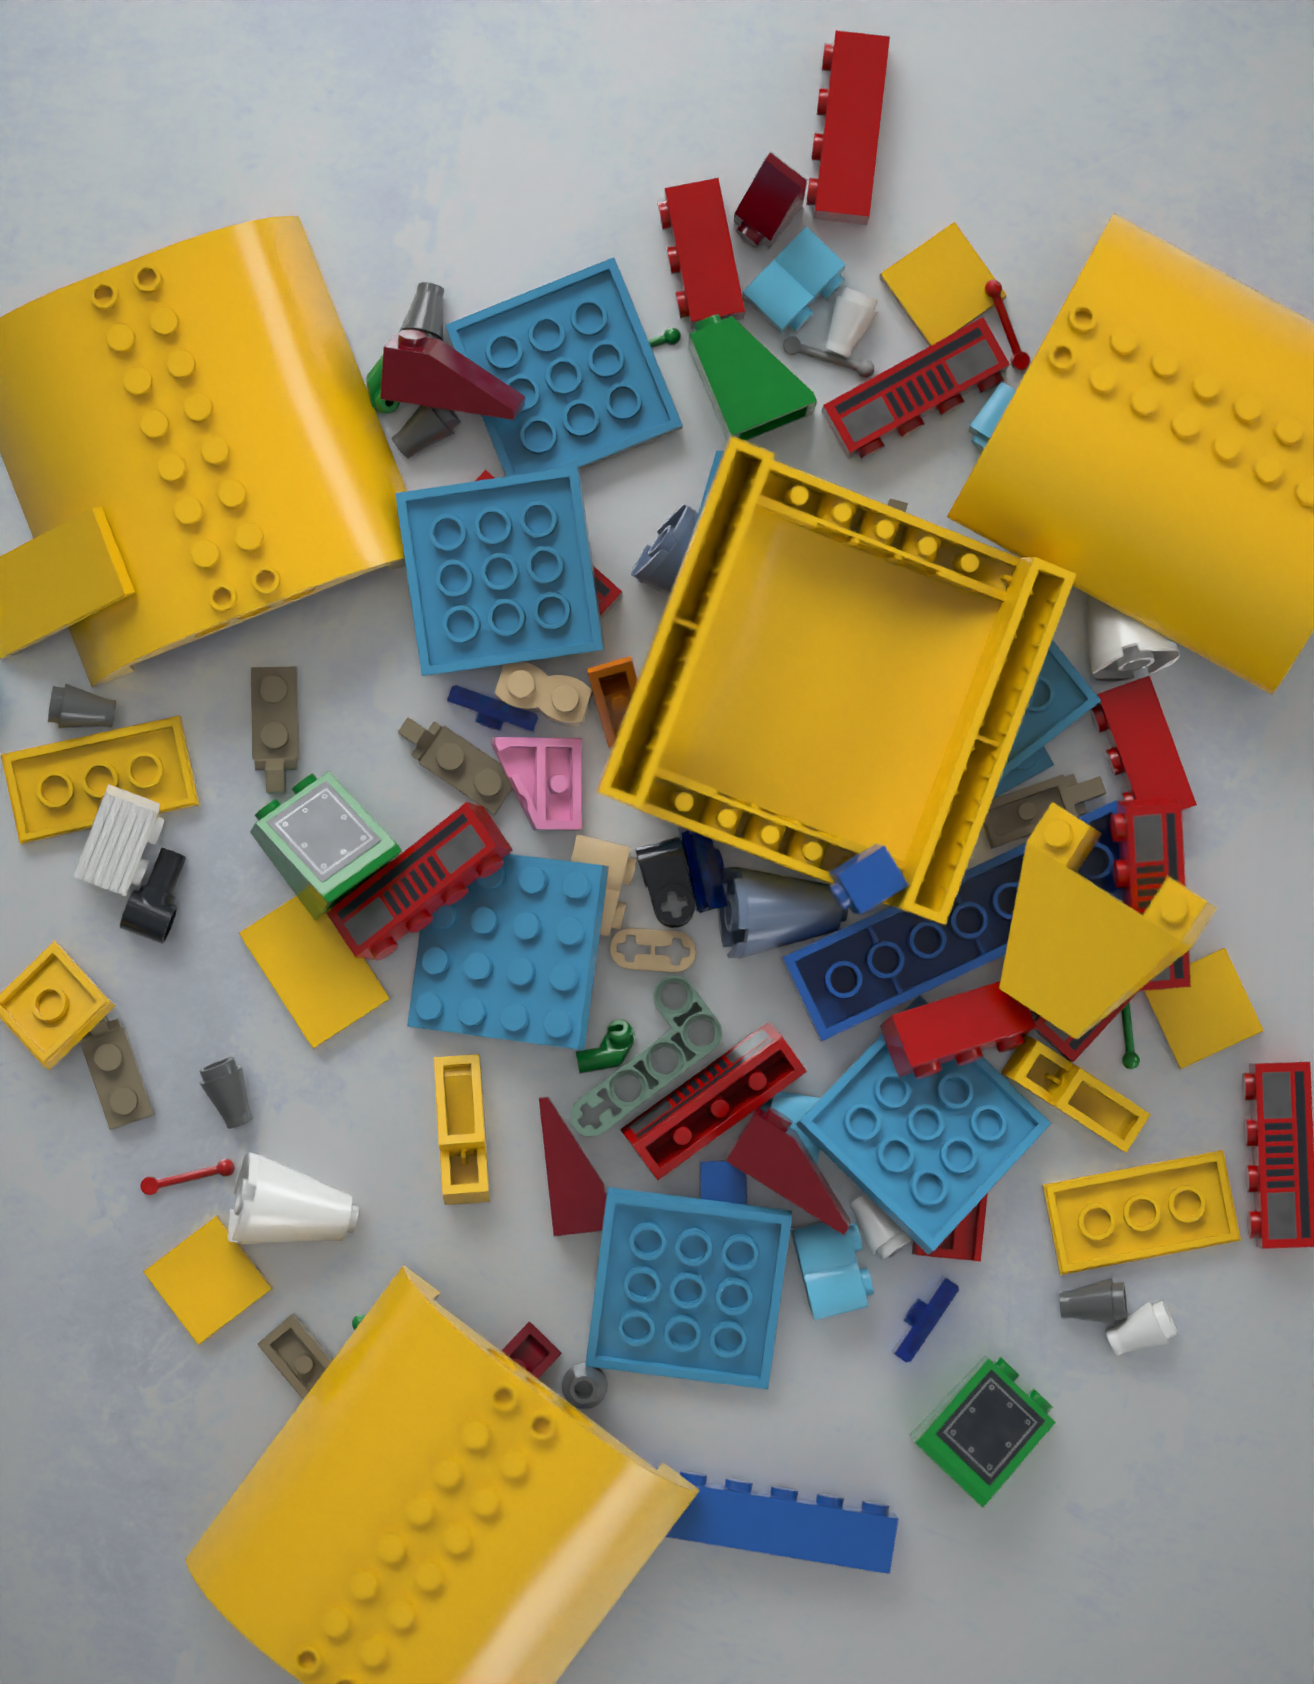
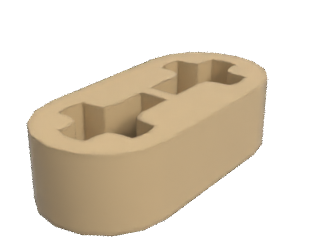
M627 928L617 932L612 938L610 955L621 968L676 973L683 972L693 964L696 957V945L691 937L679 931ZM632 935L635 936L636 944L651 946V954H636L634 962H626L624 954L617 952V945L625 943L626 936ZM672 939H681L682 947L689 948V957H682L680 965H672L669 956L655 955L656 946L669 947L672 944Z

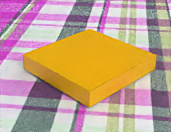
M955 221L880 273L882 281L929 346L964 328L995 306L992 297L985 293L984 287L989 280L996 279ZM1002 289L1000 295L1002 300H1004L1007 297V294Z
M55 941L0 993L1 1020L48 1070H51L115 1007L114 1003L61 945Z
M1226 948L1219 949L1190 963L1191 987L1143 991L1179 1069L1185 1068L1264 1031Z
M218 1215L143 1271L198 1345L273 1289L242 1246L236 1242L228 1241V1228Z

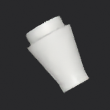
M845 286L841 296L836 295L829 335L824 347L850 357L853 348L878 314V312L874 311L878 300Z
M866 1193L850 1204V1208L856 1215L872 1255L877 1253L882 1261L888 1260L913 1241Z
M1163 1300L1155 1304L1149 1301L1129 1315L1127 1319L1105 1330L1116 1355L1169 1343L1168 1338L1178 1334L1172 1316Z

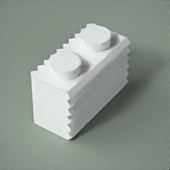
M108 784L77 863L74 877L126 896L130 884L139 886L148 865V860L141 858L147 842L156 844L165 819L157 816L160 803Z

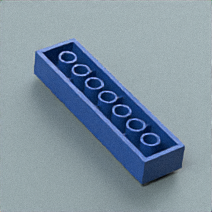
M1115 800L1079 817L1080 820L1102 834L1077 873L1116 899L1122 900L1121 888H1116L1113 877L1114 860H1120L1119 842L1113 841L1110 825L1111 815L1117 814L1118 800ZM1026 843L965 871L945 925L890 906L782 957L781 960L819 1040L824 1041L1006 955Z

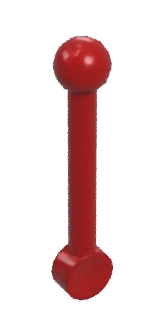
M989 280L985 284L984 290L989 297H992L1013 354L1010 358V363L1015 369H1026L1030 364V357L1026 352H1022L1000 295L1002 285L997 280Z
M222 1159L215 1166L161 1179L146 1177L141 1181L140 1188L144 1194L153 1195L157 1193L159 1188L217 1174L228 1177L233 1174L235 1166L231 1160Z

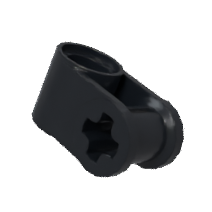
M680 837L635 848L645 888H648L657 920L669 928H680L686 925L693 917L695 900ZM676 895L678 901H686L688 905L681 908V916L678 918H673L670 911L663 912L661 909L662 906L667 904V896Z

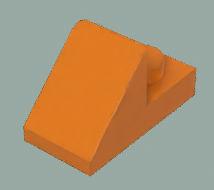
M631 656L587 668L589 682L608 748L613 747L638 682Z

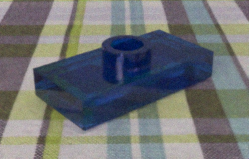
M458 685L451 687L447 698L449 705L477 714L475 723L497 731H501L503 724L535 735L540 721L536 713L510 706L505 702Z
M678 827L697 911L703 913L728 906L721 879L724 862L719 849L714 848L712 839Z
M942 1275L925 1302L920 1298L916 1299L903 1319L909 1325L892 1349L894 1355L906 1363L912 1361L960 1290L957 1284Z

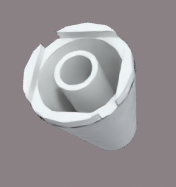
M1088 595L1089 667L1092 675H1094V679L1107 682L1128 680L1134 678L1133 671L1147 667L1149 674L1172 665L1180 658L1178 643Z
M248 1152L242 1159L233 1194H236L234 1209H230L228 1241L238 1244L342 1241L346 1232H354L358 1220L359 1207L352 1205V1196L261 1154Z

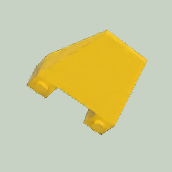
M1052 802L1026 843L999 989L1073 1038L1078 1039L1192 948L1217 907L1168 877L1144 915L1136 912L1077 873L1102 833Z

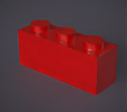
M719 177L665 188V201L659 202L657 205L662 230L671 228L674 246L666 247L671 274L680 273L683 290L675 292L680 319L688 317L691 329H695L694 324L718 314L721 320L731 316L736 320L744 319L745 308Z
M1150 675L1097 694L1101 701L1090 712L1099 733L1106 731L1111 749L1105 750L1111 771L1114 776L1121 774L1127 791L1121 793L1122 801L1173 797L1181 802L1182 811L1196 806L1194 795Z
M1000 981L893 1014L880 1025V1029L898 1077L914 1073L916 1079H921L941 1071L940 1064L955 1060L957 1066H962L982 1058L983 1050L996 1046L998 1052L1002 1053L1025 1043L1023 1037L1036 1028L1029 1008L999 989Z

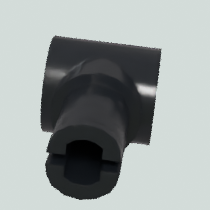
M165 848L160 849L147 885L142 884L139 891L133 890L128 899L120 921L121 929L161 944L166 941L178 909V905L174 904L176 897L172 893L186 860L185 856Z

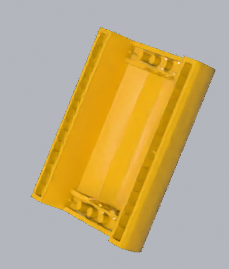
M1113 213L947 517L1021 558L1036 557L1077 573L1072 586L1272 695L1283 681L1314 631V321Z
M278 216L252 220L177 242L52 291L0 317V454L33 539L91 508L102 506L135 590L134 594L68 627L92 688L134 672V664L387 565L391 571L406 565L395 493L406 492L407 489L377 413L370 402L368 390L299 216Z
M731 436L721 458L596 792L648 815L831 885L835 883L829 872L874 844L885 845L908 886L881 903L945 925L1077 573L1036 557L1019 558L777 462L773 460L775 453Z
M403 1265L194 1546L185 1561L194 1581L215 1608L259 1650L303 1684H555L697 1495L699 1489L664 1462L660 1464L657 1470L438 1304L435 1300L441 1293Z

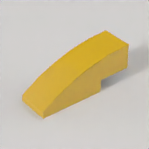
M1025 1035L1023 1037L1025 1043L1016 1048L1001 1074L1127 1153L1151 1114L1046 1045Z
M480 1054L434 1057L438 1144L444 1204L491 1202Z

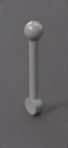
M789 336L783 342V349L788 355L802 353L856 370L861 377L865 378L873 375L875 370L874 364L869 360L858 362L803 345L795 336Z

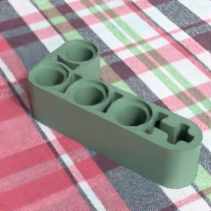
M677 975L667 976L660 980L653 993L654 1003L658 1011L672 1030L578 1099L573 1105L570 1119L574 1129L579 1134L595 1137L604 1133L720 1044L722 1027L718 1019L691 983L685 978ZM669 983H678L687 992L686 1003L683 1007L676 1010L666 1008L660 999L661 990ZM703 1019L712 1024L715 1036L710 1044L699 1047L690 1041L688 1029L694 1021ZM661 1047L671 1048L678 1056L677 1067L669 1074L658 1073L651 1064L652 1054ZM623 1075L635 1076L641 1083V1093L633 1101H623L615 1093V1083ZM606 1088L610 1100L617 1107L621 1108L622 1111L613 1116L611 1109L608 1108L599 1117L602 1123L600 1127L595 1129L592 1124H587L583 1127L579 1122V1119L583 1116L580 1107L586 1103L591 1108L599 1105L604 1099L598 1096L597 1093Z

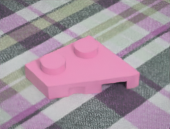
M491 738L494 752L532 829L582 830V738Z

